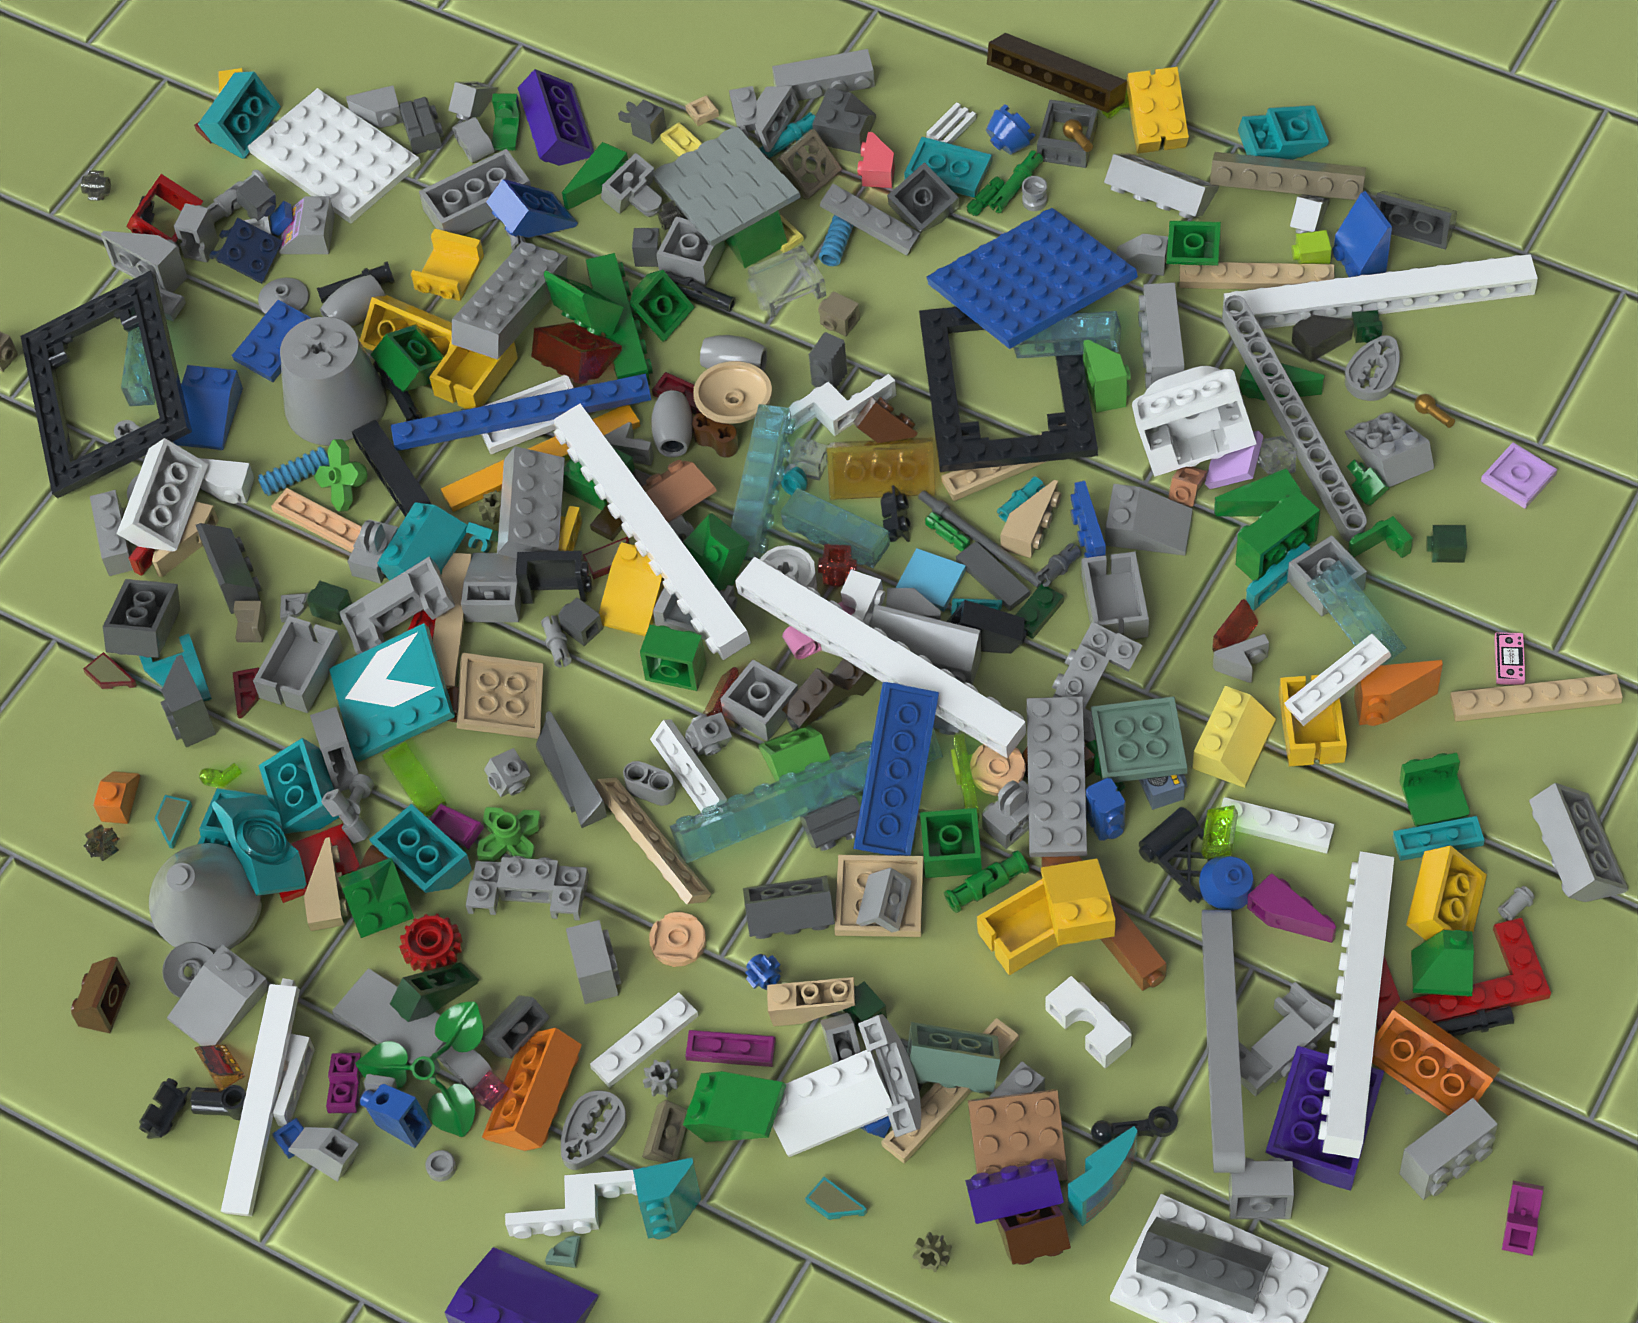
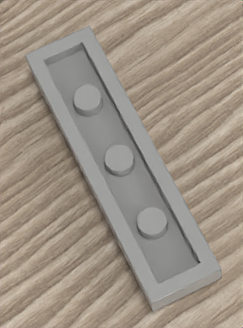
M835 184L831 185L820 203V207L906 256L920 235L918 231Z

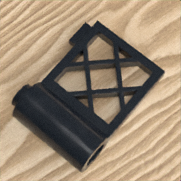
M1184 807L1178 808L1139 842L1140 856L1148 863H1158L1181 886L1178 891L1189 902L1195 900L1199 903L1204 899L1201 892L1199 893L1191 885V877H1200L1201 871L1191 870V858L1207 859L1208 862L1218 856H1229L1199 826L1193 814ZM1199 837L1207 845V853L1191 852V843ZM1174 857L1187 858V870H1176L1169 862Z

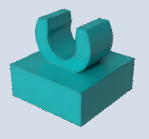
M468 523L466 532L474 535L469 539L468 546L476 548L477 542L481 540L483 543L481 551L488 553L491 548L490 540L498 542L499 531L479 524Z

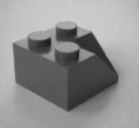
M828 88L812 126L827 147L861 154V144L866 142L867 134L872 129L876 114L852 93Z
M925 162L887 195L888 205L907 224L920 232L942 223L959 207V197Z

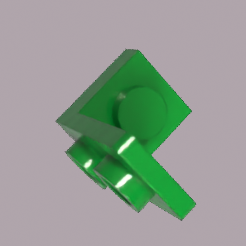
M493 93L492 104L495 114L492 137L494 150L507 149L508 151H514L517 146L521 117L518 95Z
M1392 516L1385 521H1378L1368 531L1354 535L1349 542L1348 552L1355 558L1386 540L1388 547L1392 551H1396L1403 558L1411 553L1413 538L1396 518Z

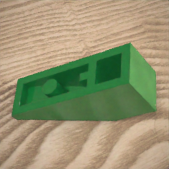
M602 142L562 191L564 207L570 210L601 194L602 185L628 161L627 152Z
M1281 363L1299 397L1322 395L1325 375ZM1245 364L1239 382L1241 394L1248 398L1265 401L1262 392ZM1265 373L1266 376H1274L1272 373ZM1277 394V395H1276V396H1278V397H1280V398L1286 397V396L1283 395V394Z
M1285 468L1215 497L1214 513L1216 516L1259 517L1264 511H1270L1277 506L1284 496H1290L1297 490L1301 493L1302 491L1288 469Z

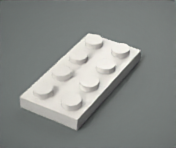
M566 374L487 405L572 389L574 387ZM550 420L481 435L490 454H494L556 430L554 421Z

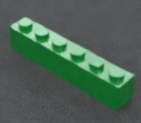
M615 253L586 259L592 289L624 307L613 335L605 334L616 378L622 379L646 374L648 385H650L649 374H653L650 358L645 359L644 357L645 354H648L645 340H639L638 335L642 334L639 319H633V316L637 314L630 305V301H628L627 296H631L628 281L623 282L622 277L626 276L623 263L617 262Z

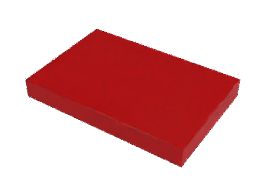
M343 823L291 843L299 851L306 886L304 889L280 892L279 895L283 903L305 895L325 838L330 837L332 846H338L340 862L335 863L336 873L342 872L343 876L354 872L360 866L349 837L342 829Z

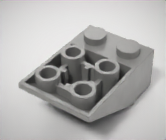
M1392 412L1380 414L1373 420L1358 423L1353 428L1345 431L1346 436L1368 469L1370 467L1374 468L1388 487L1434 469L1430 441Z
M497 553L472 554L463 583L461 600L465 622H519L521 595L516 578L517 558Z

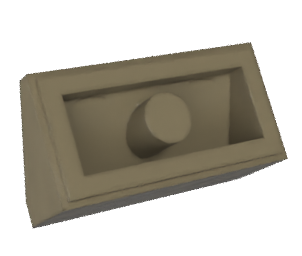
M664 1100L657 1105L642 1155L643 1158L662 1163L678 1160L687 1129L683 1126L687 1114L686 1108L668 1100Z

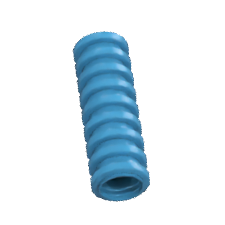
M836 215L832 218L819 253L820 261L828 266L840 264L845 246L848 243L854 226Z
M320 446L317 448V451L311 450L309 455L305 453L302 458L296 457L294 462L290 460L287 465L281 464L279 469L275 467L272 472L266 471L264 476L262 474L258 475V481L264 493L271 496V492L275 491L277 493L281 487L285 489L288 484L290 486L294 485V481L300 482L303 477L307 479L309 474L315 475L319 466L329 465V458L325 449Z

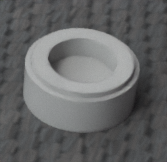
M445 1150L431 1153L425 1163L429 1177L438 1182L450 1179L456 1171L454 1157Z

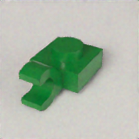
M1355 459L1347 465L1348 470L1357 479L1351 486L1366 505L1371 506L1389 489L1388 485L1374 468L1370 467L1367 469L1362 462L1358 464Z

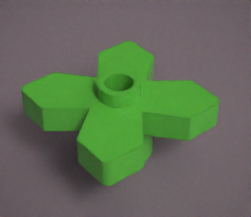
M333 439L327 450L329 465L319 466L314 478L321 488L331 487V502L337 511H348L353 502L351 488H357L367 481L368 473L366 467L360 464V462H349V447L343 439Z
M486 807L483 824L492 834L479 841L477 848L478 860L495 862L507 851L511 857L522 856L526 859H534L535 846L527 837L539 831L541 822L540 812L537 810H523L515 816L509 812H504L502 808Z

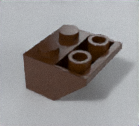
M871 397L853 421L859 430L877 443L914 438L918 434L914 428L916 425L914 421L902 412L899 415L893 412L895 408L882 397H879L878 400Z

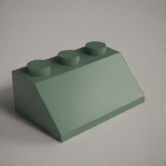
M911 1022L907 1054L917 1083L934 1082L940 1083V1085L946 1088H956L959 1086L969 1088L977 1093L994 1092L1000 1064L998 1036Z

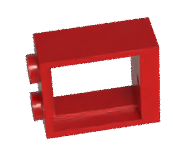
M160 174L132 214L126 227L132 233L158 235L166 240L170 239L177 243L179 239L176 232L171 238L140 217L155 195L182 211L185 203L196 206L202 205L203 200L163 174Z

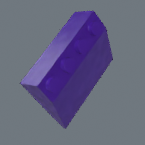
M1297 1046L1265 1153L1285 1161H1292L1294 1168L1322 1183L1351 1191L1384 1071L1371 1067L1364 1139L1359 1159L1322 1152L1324 1140L1318 1139L1321 1121L1326 1122L1327 1115L1321 1114L1324 1096L1329 1097L1330 1090H1325L1324 1085L1327 1071L1332 1072V1066L1327 1065L1328 1054Z
M493 1247L459 1286L444 1313L448 1323H585L599 1296Z

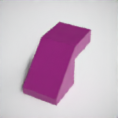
M1513 1180L1502 1250L1533 1256L1544 1186Z

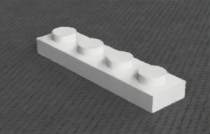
M1371 634L1284 704L1304 726L1389 659L1391 654Z
M663 720L650 740L705 819H714L727 801V798L673 721Z
M1224 797L1216 826L1327 853L1335 824Z
M678 992L591 1062V1069L611 1088L698 1017L697 1010Z

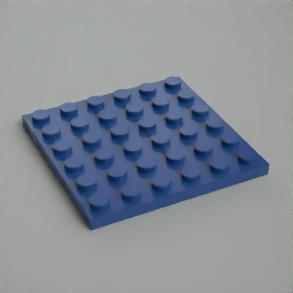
M1050 208L1036 217L1021 223L1007 233L1001 234L996 239L979 246L976 250L965 256L959 257L956 261L945 267L937 269L926 277L928 285L1007 348L1011 349L1138 278L1136 268L1055 209Z

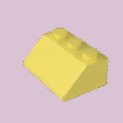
M1225 686L1193 752L1192 769L1245 788L1276 719L1252 695Z

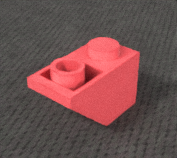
M868 132L866 142L861 144V157H863V161L858 162L857 170L858 176H862V186L892 188L895 173L894 152L873 132Z

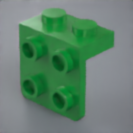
M1457 752L1452 754L1441 753L1433 758L1423 760L1413 759L1402 764L1399 782L1416 827L1467 818L1469 816L1470 810L1458 779L1460 760Z

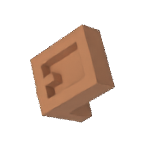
M1195 467L1178 469L1172 477L1168 499L1188 507H1193L1197 492L1206 479L1207 471Z

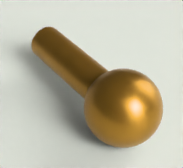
M1075 119L1066 121L1063 125L1064 135L1069 139H1075L1085 152L1091 151L1093 145L1082 133V124Z
M1421 394L1416 398L1414 405L1419 413L1430 414L1448 428L1455 424V419L1437 407L1435 399L1431 395Z

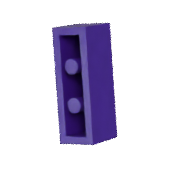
M1036 1159L1030 1165L1021 1167L1007 1166L1001 1169L1000 1172L993 1174L978 1173L973 1175L971 1179L965 1180L976 1224L1064 1203L1053 1159Z

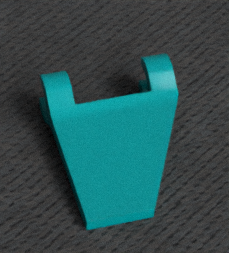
M189 633L179 637L184 652L153 662L152 657L139 656L144 671L163 687L176 657L182 655L203 702L212 699Z

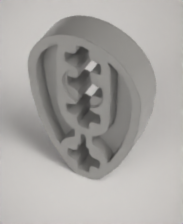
M1380 336L1368 342L1354 354L1346 366L1344 378L1345 386L1353 396L1365 401H1375L1386 397L1392 391L1397 380L1400 363L1397 341L1391 336ZM1385 346H1386V347H1389V348H1387L1386 351H1384L1383 354L1381 355V352H1382L1381 349H1384ZM1375 365L1379 366L1375 370L1374 377L1370 379L1369 386H1366L1365 389L1361 388L1365 384L1366 377H1369L1371 368Z
M592 1091L584 1094L574 1103L566 1118L561 1136V1157L567 1168L579 1170L594 1163L604 1156L621 1138L627 1126V1116L624 1105L617 1096L607 1091ZM608 1103H611L612 1109H606L603 1113L604 1122L599 1121L595 1125L596 1134L590 1133L587 1136L585 1129H592L594 1126L593 1117L598 1118L602 1114L601 1105L606 1106ZM579 1150L581 1157L575 1156L571 1160L569 1153H576Z

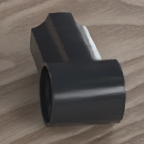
M230 1085L225 1089L196 1087L192 1091L190 1100L191 1111L193 1114L230 1116L234 1120L239 1121L241 1120L246 1092L238 1085ZM242 1099L238 1105L232 1106L235 1101Z

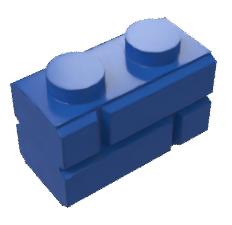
M1111 778L1099 781L1086 789V819L1090 826L1094 828V832L1100 841L1115 839L1125 829V800L1121 793L1117 791V787Z

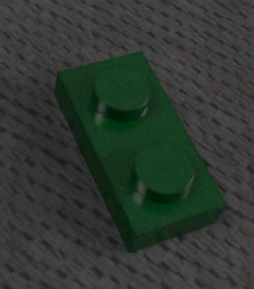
M1043 584L1035 590L1015 614L1025 618L1024 629L1026 630V636L1034 639L1063 604L1064 596L1048 586L1044 587Z

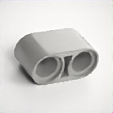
M632 761L624 767L623 775L629 794L660 806L668 805L675 799L673 778L667 771L640 761ZM636 777H641L639 780H632ZM663 786L666 787L665 789H661V790L657 789V788L663 787Z

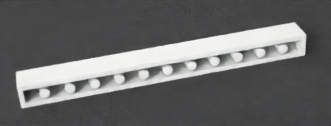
M1531 254L1515 255L1506 258H1490L1482 261L1437 265L1435 267L1419 269L1413 268L1396 272L1389 271L1380 274L1335 278L1326 281H1311L1279 287L1233 291L1231 293H1224L1223 305L1229 296L1238 295L1243 297L1261 329L1347 319L1351 318L1352 312L1378 310V314L1535 295L1538 278ZM1235 310L1230 311L1231 313H1235V314H1236V313H1239L1238 311H1235Z
M578 404L555 418L553 421L557 430L554 431L557 440L561 445L566 443L569 447L567 452L574 463L579 462L582 465L580 470L588 482L593 480L596 485L594 489L601 500L606 499L609 502L607 507L615 519L620 518L622 520L621 526L625 534L629 538L632 536L637 541L635 546L641 556L647 555L651 560L649 565L656 576L662 575L664 578L663 585L670 595L675 593L678 597L677 604L685 615L688 613L693 618L691 623L697 633H704L707 637L705 642L713 654L718 652L720 657L725 660L750 644L746 628L582 405Z
M754 557L735 580L738 594L881 682H890L939 692L935 715L1005 758L1010 756L1025 736L1026 723L1019 713L1013 710L1009 712L1001 707V704L993 697L988 696L986 698L978 693V690L970 683L965 682L963 684L955 679V676L947 669L940 670L927 657L923 655L917 656L912 653L904 643L900 641L894 642L889 639L881 629L877 627L873 629L866 625L864 620L858 615H850L843 611L842 607L835 601L825 600L811 587L805 588L799 584L795 577L788 573L782 574L769 561H761Z
M1361 851L1358 862H1352L1349 879L1355 881L1354 885L1349 884L1347 901L1352 902V906L1346 908L1344 924L1349 925V930L1344 929L1341 947H1346V953L1341 952L1339 970H1343L1344 974L1343 976H1338L1336 993L1341 994V999L1335 1000L1333 1017L1338 1018V1024H1332L1330 1041L1335 1042V1048L1330 1047L1327 1065L1332 1066V1072L1327 1071L1324 1089L1330 1091L1329 1097L1324 1096L1321 1110V1114L1327 1115L1326 1122L1321 1121L1318 1139L1324 1140L1322 1152L1358 1159L1364 1139L1394 857Z

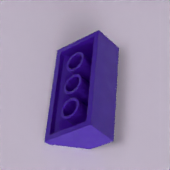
M534 69L519 85L518 91L539 158L544 162L558 166L590 158L594 153V149L573 84Z

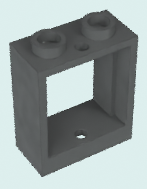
M1049 100L1037 142V154L1040 153L1042 155L1043 162L1086 168L1090 151L1085 152L1077 142L1051 139L1050 135L1054 121L1065 123L1070 119H1075L1082 126L1088 127L1086 138L1093 144L1098 125V109L1086 104Z

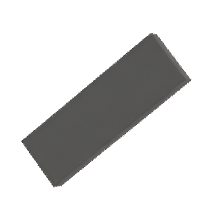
M976 541L956 556V562L966 565V571L997 600H1002V604L1009 611L1030 596V590Z

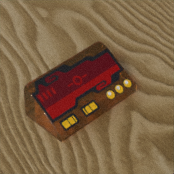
M226 1045L197 1046L194 1048L219 1091L245 1077Z

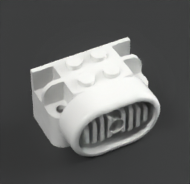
M1212 366L1191 368L1155 381L1149 386L1144 395L1139 396L1132 402L1136 425L1154 477L1183 467H1193L1205 460L1219 459L1225 454L1257 444L1235 373L1231 369L1220 370Z

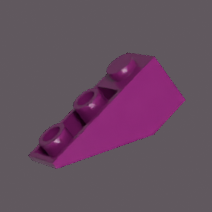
M1271 873L1248 894L1247 909L1266 925L1330 943L1335 940L1336 926L1333 920L1328 915L1321 914L1313 908L1312 903L1306 897H1300L1295 893L1284 879H1278Z

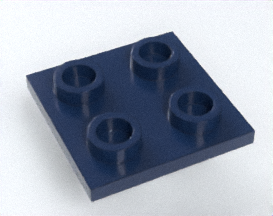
M237 217L232 228L221 230L219 234L221 239L227 237L223 247L218 251H211L209 257L210 259L217 258L216 261L218 263H222L262 284L282 240Z

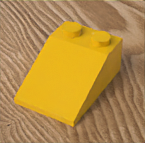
M621 542L611 565L599 614L602 626L645 636L649 624L652 625L655 620L653 609L664 589V578L661 574L658 576L654 574L649 565L651 560L647 555L642 557L635 545Z
M1097 858L1041 867L1057 946L1115 936L1113 907Z

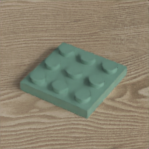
M1174 696L1091 707L1102 780L1111 778L1115 783L1187 774V762Z

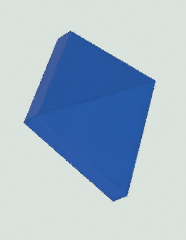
M889 1116L863 1126L861 1129L870 1134L885 1138L891 1125Z

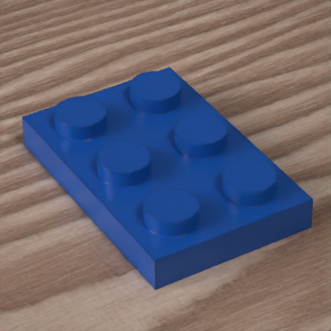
M277 300L231 355L233 360L267 380L274 382L281 373L280 347L284 337L294 326L311 319V317Z
M1086 482L1074 483V494H1071L1073 507L1071 518L1073 525H1078L1080 530L1077 531L1080 546H1085L1086 549L1084 558L1106 555V545Z

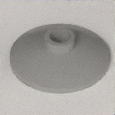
M279 278L263 287L258 297V303L264 314L270 310L277 300L301 312L308 303L309 295L307 288L299 280Z
M198 943L181 944L171 950L165 958L162 969L163 979L169 991L181 998L213 953L207 947ZM187 966L192 969L190 977L184 975V969Z

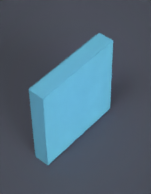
M916 548L896 588H915L935 607L944 612L966 571V565Z

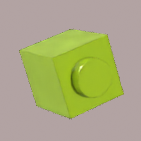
M1327 230L1296 234L1295 245L1291 246L1293 260H1297L1298 264H1330L1332 249Z

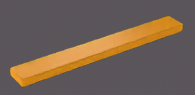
M630 405L620 406L592 419L603 435L628 422L632 423L633 430L640 427V421ZM556 436L528 448L564 457L565 461L570 459L567 452L569 447L566 443L561 445ZM504 460L441 488L442 495L452 512L483 499V494H488L495 490L497 492L501 491Z

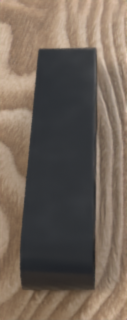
M376 420L351 431L357 446L405 517L414 503L431 504L428 496Z

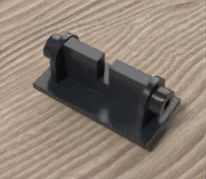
M892 485V493H884L880 500L882 516L885 519L883 520L884 537L889 542H895L898 537L902 536L907 542H910L909 530H911V522L907 516L909 501L904 493H901L895 485Z
M171 1078L161 1083L153 1097V1100L159 1103L160 1107L149 1104L139 1121L141 1124L139 1129L148 1134L146 1138H162L170 1131L173 1125L171 1121L175 1114L187 1102L186 1096L191 1089L190 1087L177 1088L178 1082Z

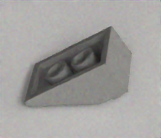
M103 231L101 233L112 266L129 276L136 278L151 270L156 275L158 287L172 293L188 278L184 268L185 264L179 253V247L174 241L149 234Z
M1113 484L1106 522L1105 545L1185 556L1193 509L1141 487Z
M222 944L202 966L168 1015L167 1020L199 1045H215L217 1047L268 991L267 980Z

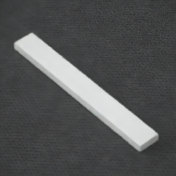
M269 985L221 1212L224 1214L250 1217L253 1214L273 1120L272 1113L277 1101L300 989L295 986Z

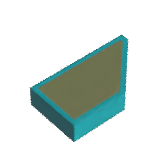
M165 795L155 820L169 848L173 849L192 808V803L189 800Z
M825 1177L821 1179L805 1198V1202L828 1220L840 1219L842 1216L851 1215L865 1216L867 1213L866 1207Z

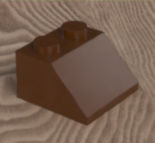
M112 956L93 963L89 973L84 975L79 997L74 999L71 1006V1014L78 1027L111 1033L130 986V982L117 957Z
M1057 1205L996 1219L1006 1253L1013 1265L1029 1264L1035 1258L1045 1255L1050 1257L1057 1256L1063 1253V1250L1071 1248L1064 1216Z

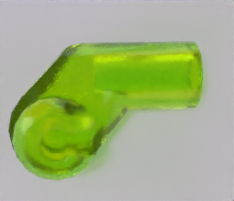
M233 763L223 771L204 768L199 773V779L206 786L224 788L240 776L242 772Z

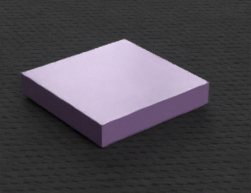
M1259 431L1253 432L1256 445L1225 454L1219 459H1211L1205 485L1209 489L1253 479L1263 440V435Z
M1513 442L1482 475L1481 482L1526 509L1556 476L1557 469Z

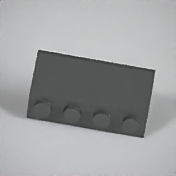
M1156 1217L1147 1230L1138 1253L1136 1272L1253 1314L1273 1258Z

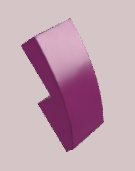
M361 1053L331 1054L328 1072L330 1085L326 1103L328 1113H357L361 1073L355 1063L361 1058Z

